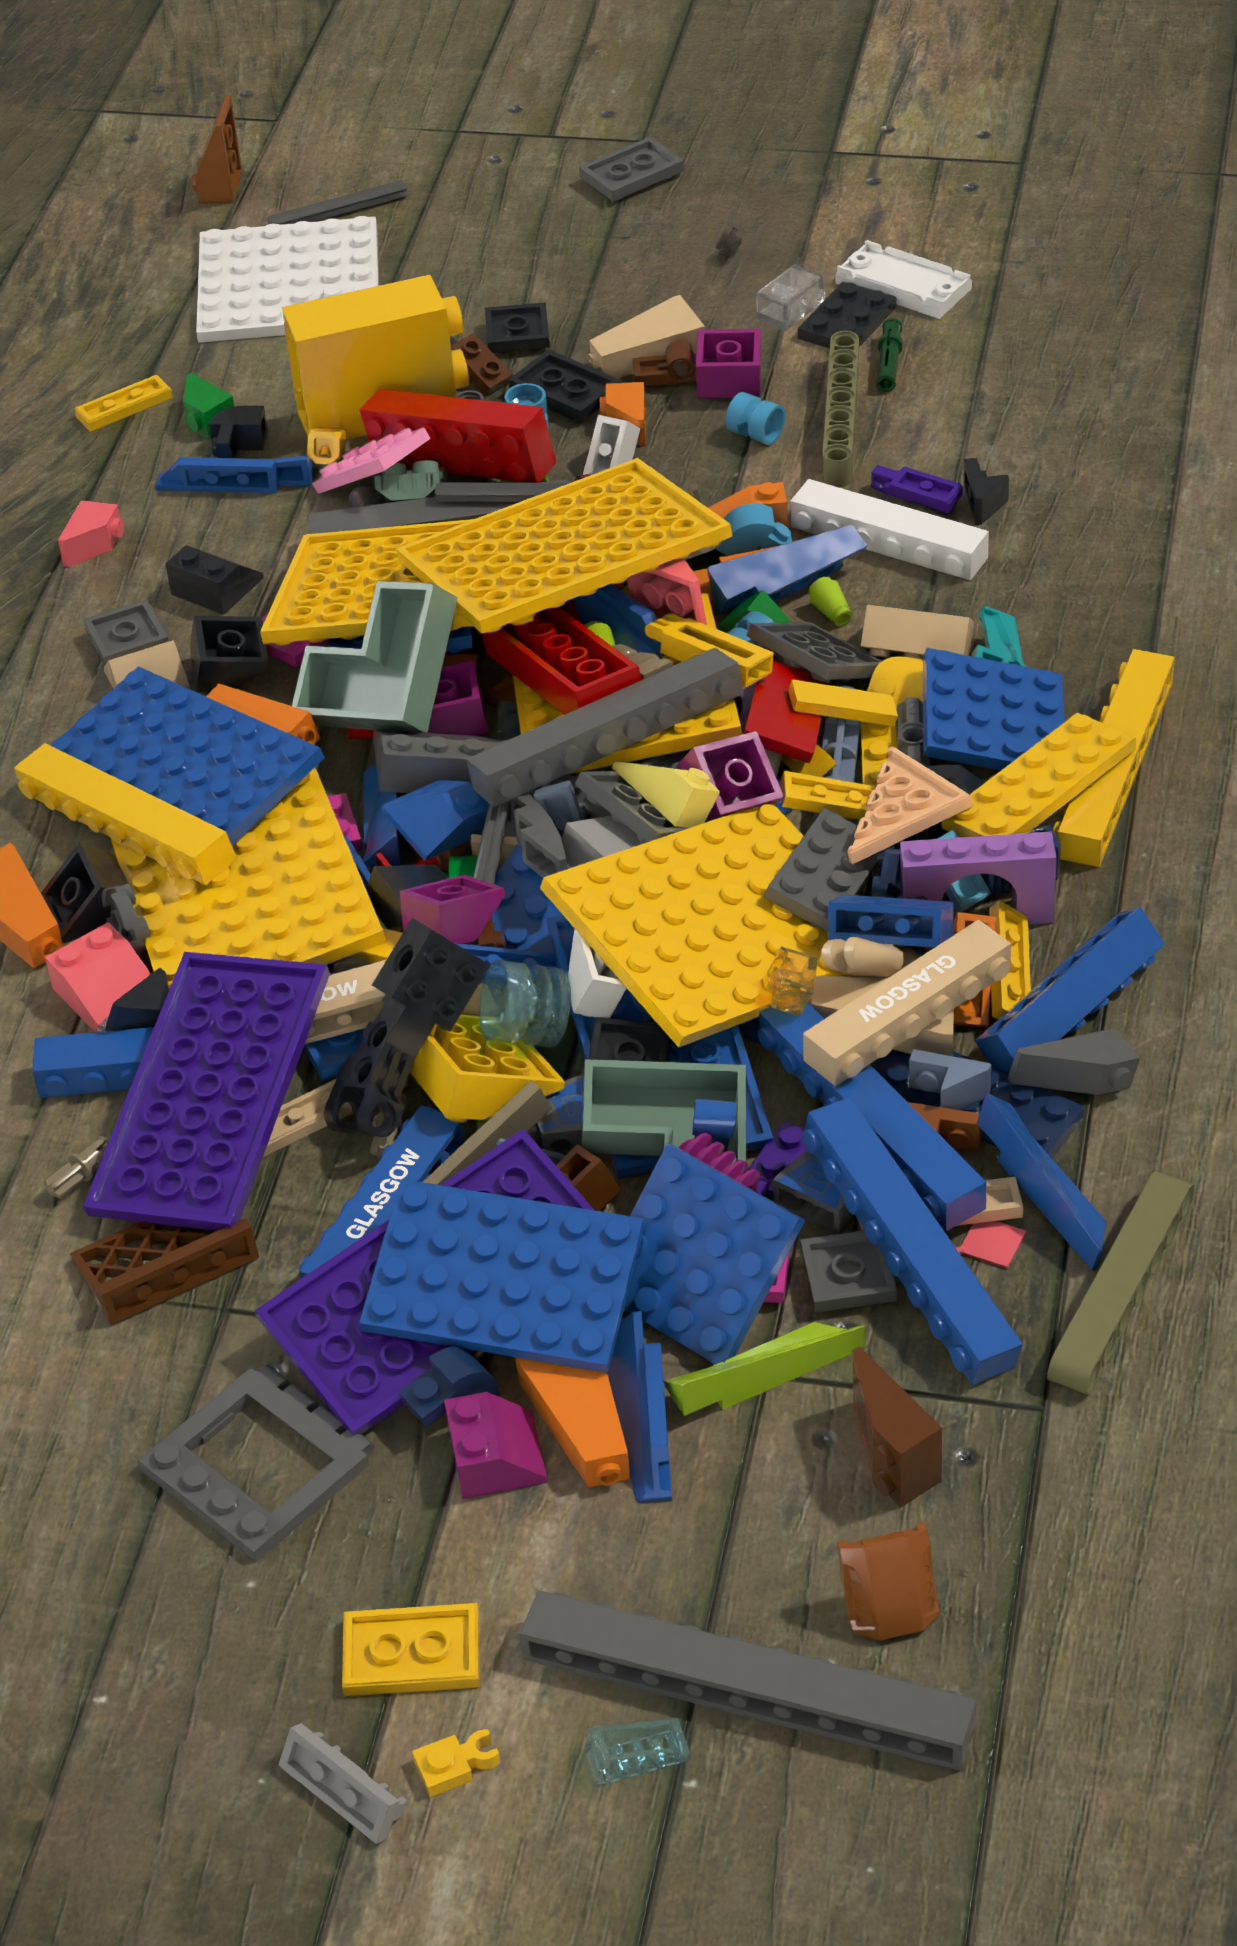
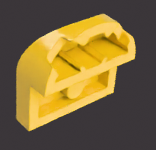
M891 657L883 660L875 668L867 691L892 695L896 711L897 705L904 702L906 698H919L923 702V660L911 657Z

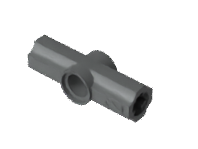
M906 698L904 702L897 705V749L923 766H930V757L924 756L923 702L919 698Z

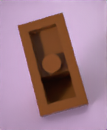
M908 1102L952 1148L980 1152L983 1133L982 1128L977 1124L980 1113Z

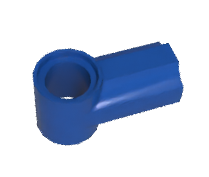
M695 1098L692 1128L694 1138L700 1134L708 1133L712 1136V1143H722L724 1145V1152H726L730 1138L733 1139L736 1102Z

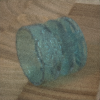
M494 961L486 973L479 1005L480 1026L485 1039L507 1043H516L521 1039L526 1045L535 1046L538 1044V1046L554 1048L565 1033L570 1012L571 988L565 970L556 967L546 968V966L533 965L529 969L525 963Z

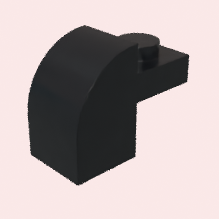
M235 406L217 413L209 422L213 455L218 456V458H236L238 450H263L268 434L264 406Z

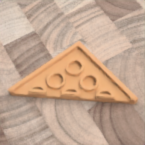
M890 747L887 752L888 759L882 764L877 776V786L875 790L871 791L865 806V816L860 819L855 831L853 846L848 848L849 862L855 864L973 807L971 795L895 747Z

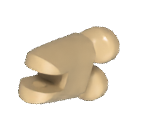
M850 937L847 941L832 939L827 941L821 950L822 960L827 967L852 977H890L921 957L912 948L880 944L858 937Z

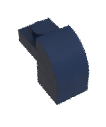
M459 1346L442 1349L428 1357L432 1367L398 1392L402 1402L425 1427L446 1413L444 1402L446 1399L488 1392L498 1397L501 1395L494 1377L467 1349Z

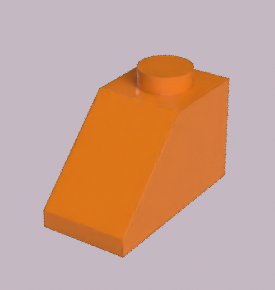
M644 382L606 384V397H600V415L625 420L641 428L636 445L646 446Z

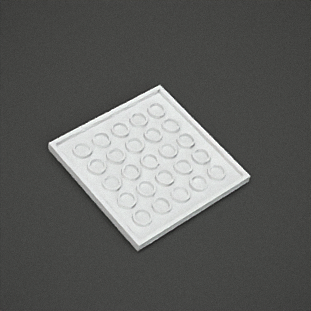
M358 216L354 219L342 220L332 218L319 222L300 221L295 224H269L262 227L241 226L236 229H210L200 232L196 330L198 343L283 336L286 333L282 307L379 286L376 217Z

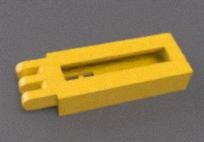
M669 613L663 616V618H659L645 626L646 635L661 642L660 653L681 662L716 647L738 662L741 683L744 688L772 673L774 652L691 618L685 619Z

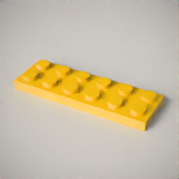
M1076 713L972 792L970 795L973 807L941 821V827L949 832L954 829L960 837L1029 833L1136 749V737L1094 720L1089 716Z

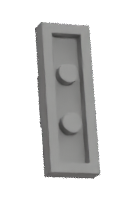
M302 1723L291 1727L278 1766L374 1843L377 1844L386 1840L393 1821L399 1819L402 1815L406 1799L404 1797L395 1798L388 1792L389 1785L386 1783H376L364 1770L343 1755L338 1745L333 1747L323 1741V1733H313Z

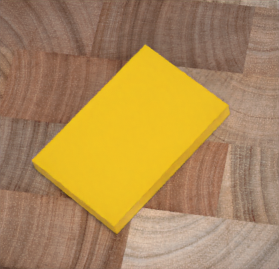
M478 1603L344 1612L342 1672L344 1696L480 1688Z

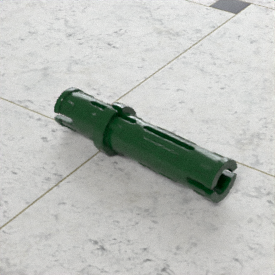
M895 318L884 321L882 336L878 340L880 357L876 387L883 392L892 391L896 387L898 355L903 347L901 339L902 323Z

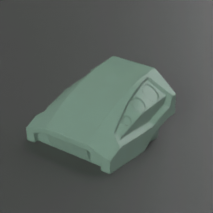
M435 461L414 462L412 470L406 471L405 464L395 463L387 470L380 472L378 476H374L375 490L393 502L429 498L435 496L437 483H450V476L446 469L438 467V462Z

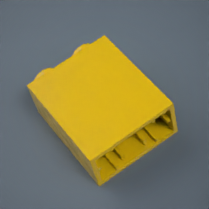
M431 275L282 307L297 413L307 437L310 430L316 428L345 430L346 440L366 436L359 409L378 389L454 397L456 389L469 386V374L461 349L451 351L450 336L463 334L464 331L459 303L455 296L441 298Z

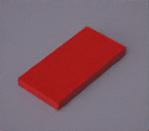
M773 661L772 673L755 682L743 734L757 731L764 749L810 763L815 751L822 715L793 711L788 687L791 679L829 685V683L813 679L808 672Z

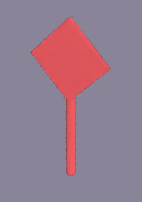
M998 1221L975 1223L970 1228L962 1245L955 1248L960 1255L1008 1269L1026 1234V1230Z

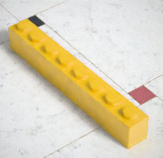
M1133 649L1128 663L1122 662L1118 676L1119 684H1113L1109 698L1110 706L1103 707L1100 722L1135 736L1136 749L1063 806L1062 822L1056 821L1053 829L1061 844L1060 860L1100 868L1172 687L1174 656Z
M46 743L14 767L19 779L18 787L28 799L34 798L44 803L50 810L56 809L70 820H77L87 825L92 831L96 833L101 832L109 836L115 843H123L133 848L141 856L145 854L156 860L161 866H168L178 871L186 879L192 878L207 885L237 860L226 831Z

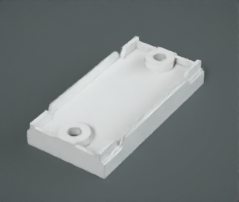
M868 240L845 263L837 266L835 275L836 284L838 285L843 281L871 290L882 291L885 294L897 297V305L938 319L972 289L970 274L955 270L953 273L952 268L889 246L882 250L880 244Z

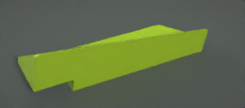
M813 1322L729 1358L725 1363L720 1362L703 1370L664 1381V1385L684 1416L715 1402L724 1410L853 1354L852 1350L859 1346L862 1349L866 1348V1329L864 1325L843 1329Z

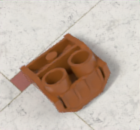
M925 1522L916 1524V1528L850 1543H847L846 1540L837 1542L840 1576L846 1601L848 1622L853 1634L879 1641L924 1631L940 1615L933 1580L931 1545Z

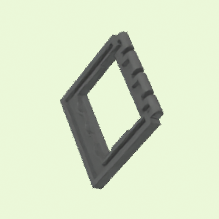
M265 1365L257 1372L252 1368L248 1369L138 1460L140 1471L257 1562L369 1466L368 1456L373 1452L374 1444L361 1434L353 1436L331 1411L324 1406H319L315 1399L296 1385H290L288 1379L269 1365ZM253 1400H256L334 1459L272 1513L192 1452L201 1443L205 1444L235 1419V1415Z

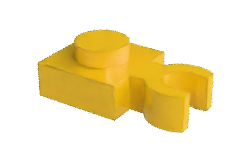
M488 1729L476 1731L469 1737L466 1743L461 1745L456 1735H452L412 1751L414 1763L429 1797L472 1782L471 1769L473 1768L488 1770L500 1763L497 1748L488 1752L479 1751L482 1747L492 1744Z

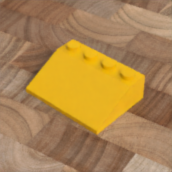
M461 1014L451 1032L435 1024L416 1055L410 1069L411 1075L444 1114V1117L459 1123L466 1122L467 1119L484 1120L492 1117L530 1081L534 1082L542 1090L544 1096L561 1091L565 1086V1081L511 1020L504 1017Z

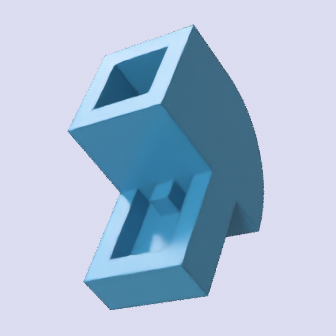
M758 503L745 504L733 509L723 518L731 524L733 537L721 541L716 546V549L729 556L755 551L759 546L764 549L792 542L791 531L784 524L774 522L772 507Z

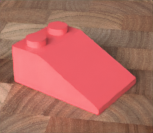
M684 558L673 559L659 565L653 571H642L628 577L630 596L652 610L657 619L672 613L707 625L699 580Z
M109 922L45 957L52 989L95 1032H106L105 1026L113 1002L151 975L130 943Z

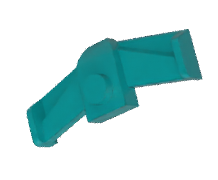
M984 605L979 612V620L982 622L986 647L977 645L972 652V656L1026 667L1023 663L1015 616Z

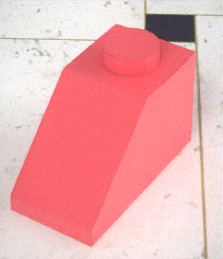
M80 501L58 539L63 566L71 567L113 549L118 538H121L124 533V520L120 518L117 504Z

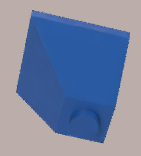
M437 780L382 805L381 811L422 859L426 861L471 840V834L481 835L489 804L473 790L470 782Z

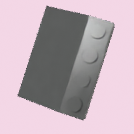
M374 730L373 740L379 792L411 793L437 780L463 781L472 784L466 759L512 738Z

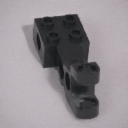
M411 918L372 983L373 987L386 994L382 1000L385 1004L374 1022L369 1021L362 1033L365 1036L355 1054L353 1056L349 1054L338 1074L324 1109V1119L329 1128L336 1132L349 1134L360 1130L363 1134L374 1137H386L395 1131L405 1110L400 1095L416 1055L435 1024L451 1032L489 969L490 964ZM347 1102L350 1104L353 1114L350 1121L343 1124L339 1118V1110ZM380 1106L384 1112V1120L379 1127L375 1128L371 1123V1112L375 1107Z

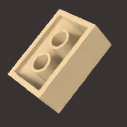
M867 605L861 647L870 650V655L879 658H890V653L904 654L903 657L923 660L926 647L970 656L977 635L978 624L969 617Z

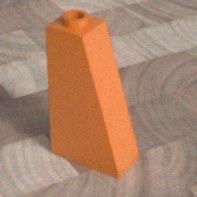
M218 684L206 696L313 745L321 738L309 711L222 684Z
M8 843L0 848V941L35 969L46 962V956L62 948L63 943L57 921L15 846Z
M515 1357L519 1385L588 1488L600 1485L608 1486L620 1481L629 1480L628 1451L607 1373Z

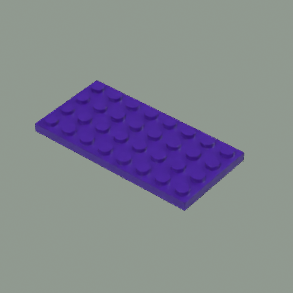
M184 951L83 1205L88 1216L218 1231L225 1227L233 1228L234 1224L240 1221L329 979L330 972L326 964Z
M524 1128L440 1184L441 1186L594 1210ZM389 1220L255 1310L257 1319L333 1414L342 1422L345 1429H348L353 1436L364 1433L403 1406L404 1403L398 1392L432 1367L428 1357L442 1349L452 1347L361 1331L359 1322ZM467 1349L473 1356L480 1352Z

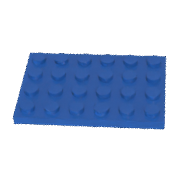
M401 1179L359 1322L361 1331L452 1347L459 1346L469 1350L608 1373L644 1229L643 1218Z

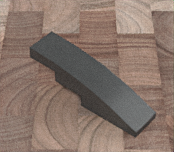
M528 792L509 800L511 823L516 826L517 843L522 846L523 862L542 878L567 870L562 838L553 820L540 803Z

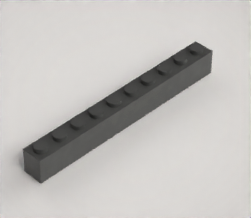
M538 1590L520 1631L523 1660L958 1771L963 1769L976 1726L977 1699L966 1697L957 1691L945 1692L922 1686L913 1680H897L877 1675L868 1669H853L833 1664L824 1658H809L789 1653L780 1647H765L748 1643L736 1636L729 1635L724 1637L701 1631L692 1625L680 1626L660 1621L648 1614L636 1615L616 1610L607 1604H592L576 1600L563 1593L552 1594Z

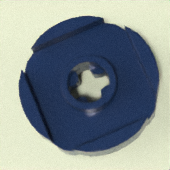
M890 846L878 852L877 866L881 868L879 875H874L872 897L900 898V847Z

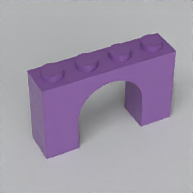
M1052 832L900 842V899H915L918 896H924L930 901H942L945 891L955 881L973 874H993L1006 879L1012 884L1013 908L1028 917V925L1054 923L1056 853Z

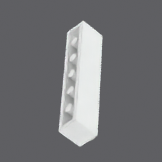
M808 479L790 500L791 527L815 535L853 525L866 543V550L970 581L988 559L989 531L811 479Z

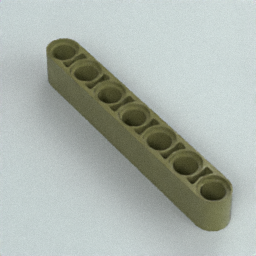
M852 331L836 332L830 340L823 439V480L825 484L838 488L847 486L853 478L859 378V337Z
M1157 1171L1152 1173L1058 1344L1049 1364L1048 1381L1087 1395L1091 1394L1190 1208L1195 1191L1194 1183Z

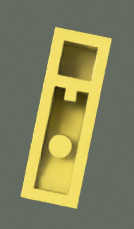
M617 761L612 766L620 776L675 827L691 828L705 823L720 793L709 782L710 777L705 772L696 768L681 770Z

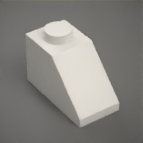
M598 415L583 475L596 474L632 460L641 428L625 420Z
M575 929L566 985L573 1012L587 1017L610 1018L627 988Z

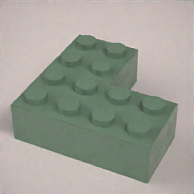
M377 581L362 648L306 646L292 706L309 711L316 726L427 734L458 597L433 583Z
M585 1059L582 1147L592 1154L661 1156L667 1143L679 1147L685 1141L694 1139V1135H692L695 1098L736 1102L733 1139L730 1138L727 1151L735 1153L736 1161H746V1065Z

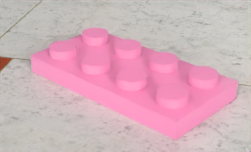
M408 427L394 436L389 434L379 441L373 440L361 448L359 446L354 447L342 455L344 460L338 464L333 462L321 469L319 472L322 476L312 482V485L317 493L320 494L380 473L431 438L424 427L412 432Z

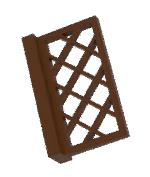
M246 1219L236 1222L233 1228L225 1227L216 1232L204 1229L202 1234L189 1233L188 1227H178L176 1231H165L162 1228L167 1225L138 1222L70 1253L73 1264L101 1303L105 1317L113 1325L259 1258L252 1228ZM143 1240L139 1248L125 1247L131 1241ZM154 1242L169 1243L165 1250L151 1249ZM180 1244H187L179 1248ZM98 1256L106 1257L102 1265L86 1263ZM118 1258L132 1259L128 1267L114 1266ZM144 1260L150 1261L142 1265ZM107 1277H111V1278H112V1279H110V1280H108V1281H105Z

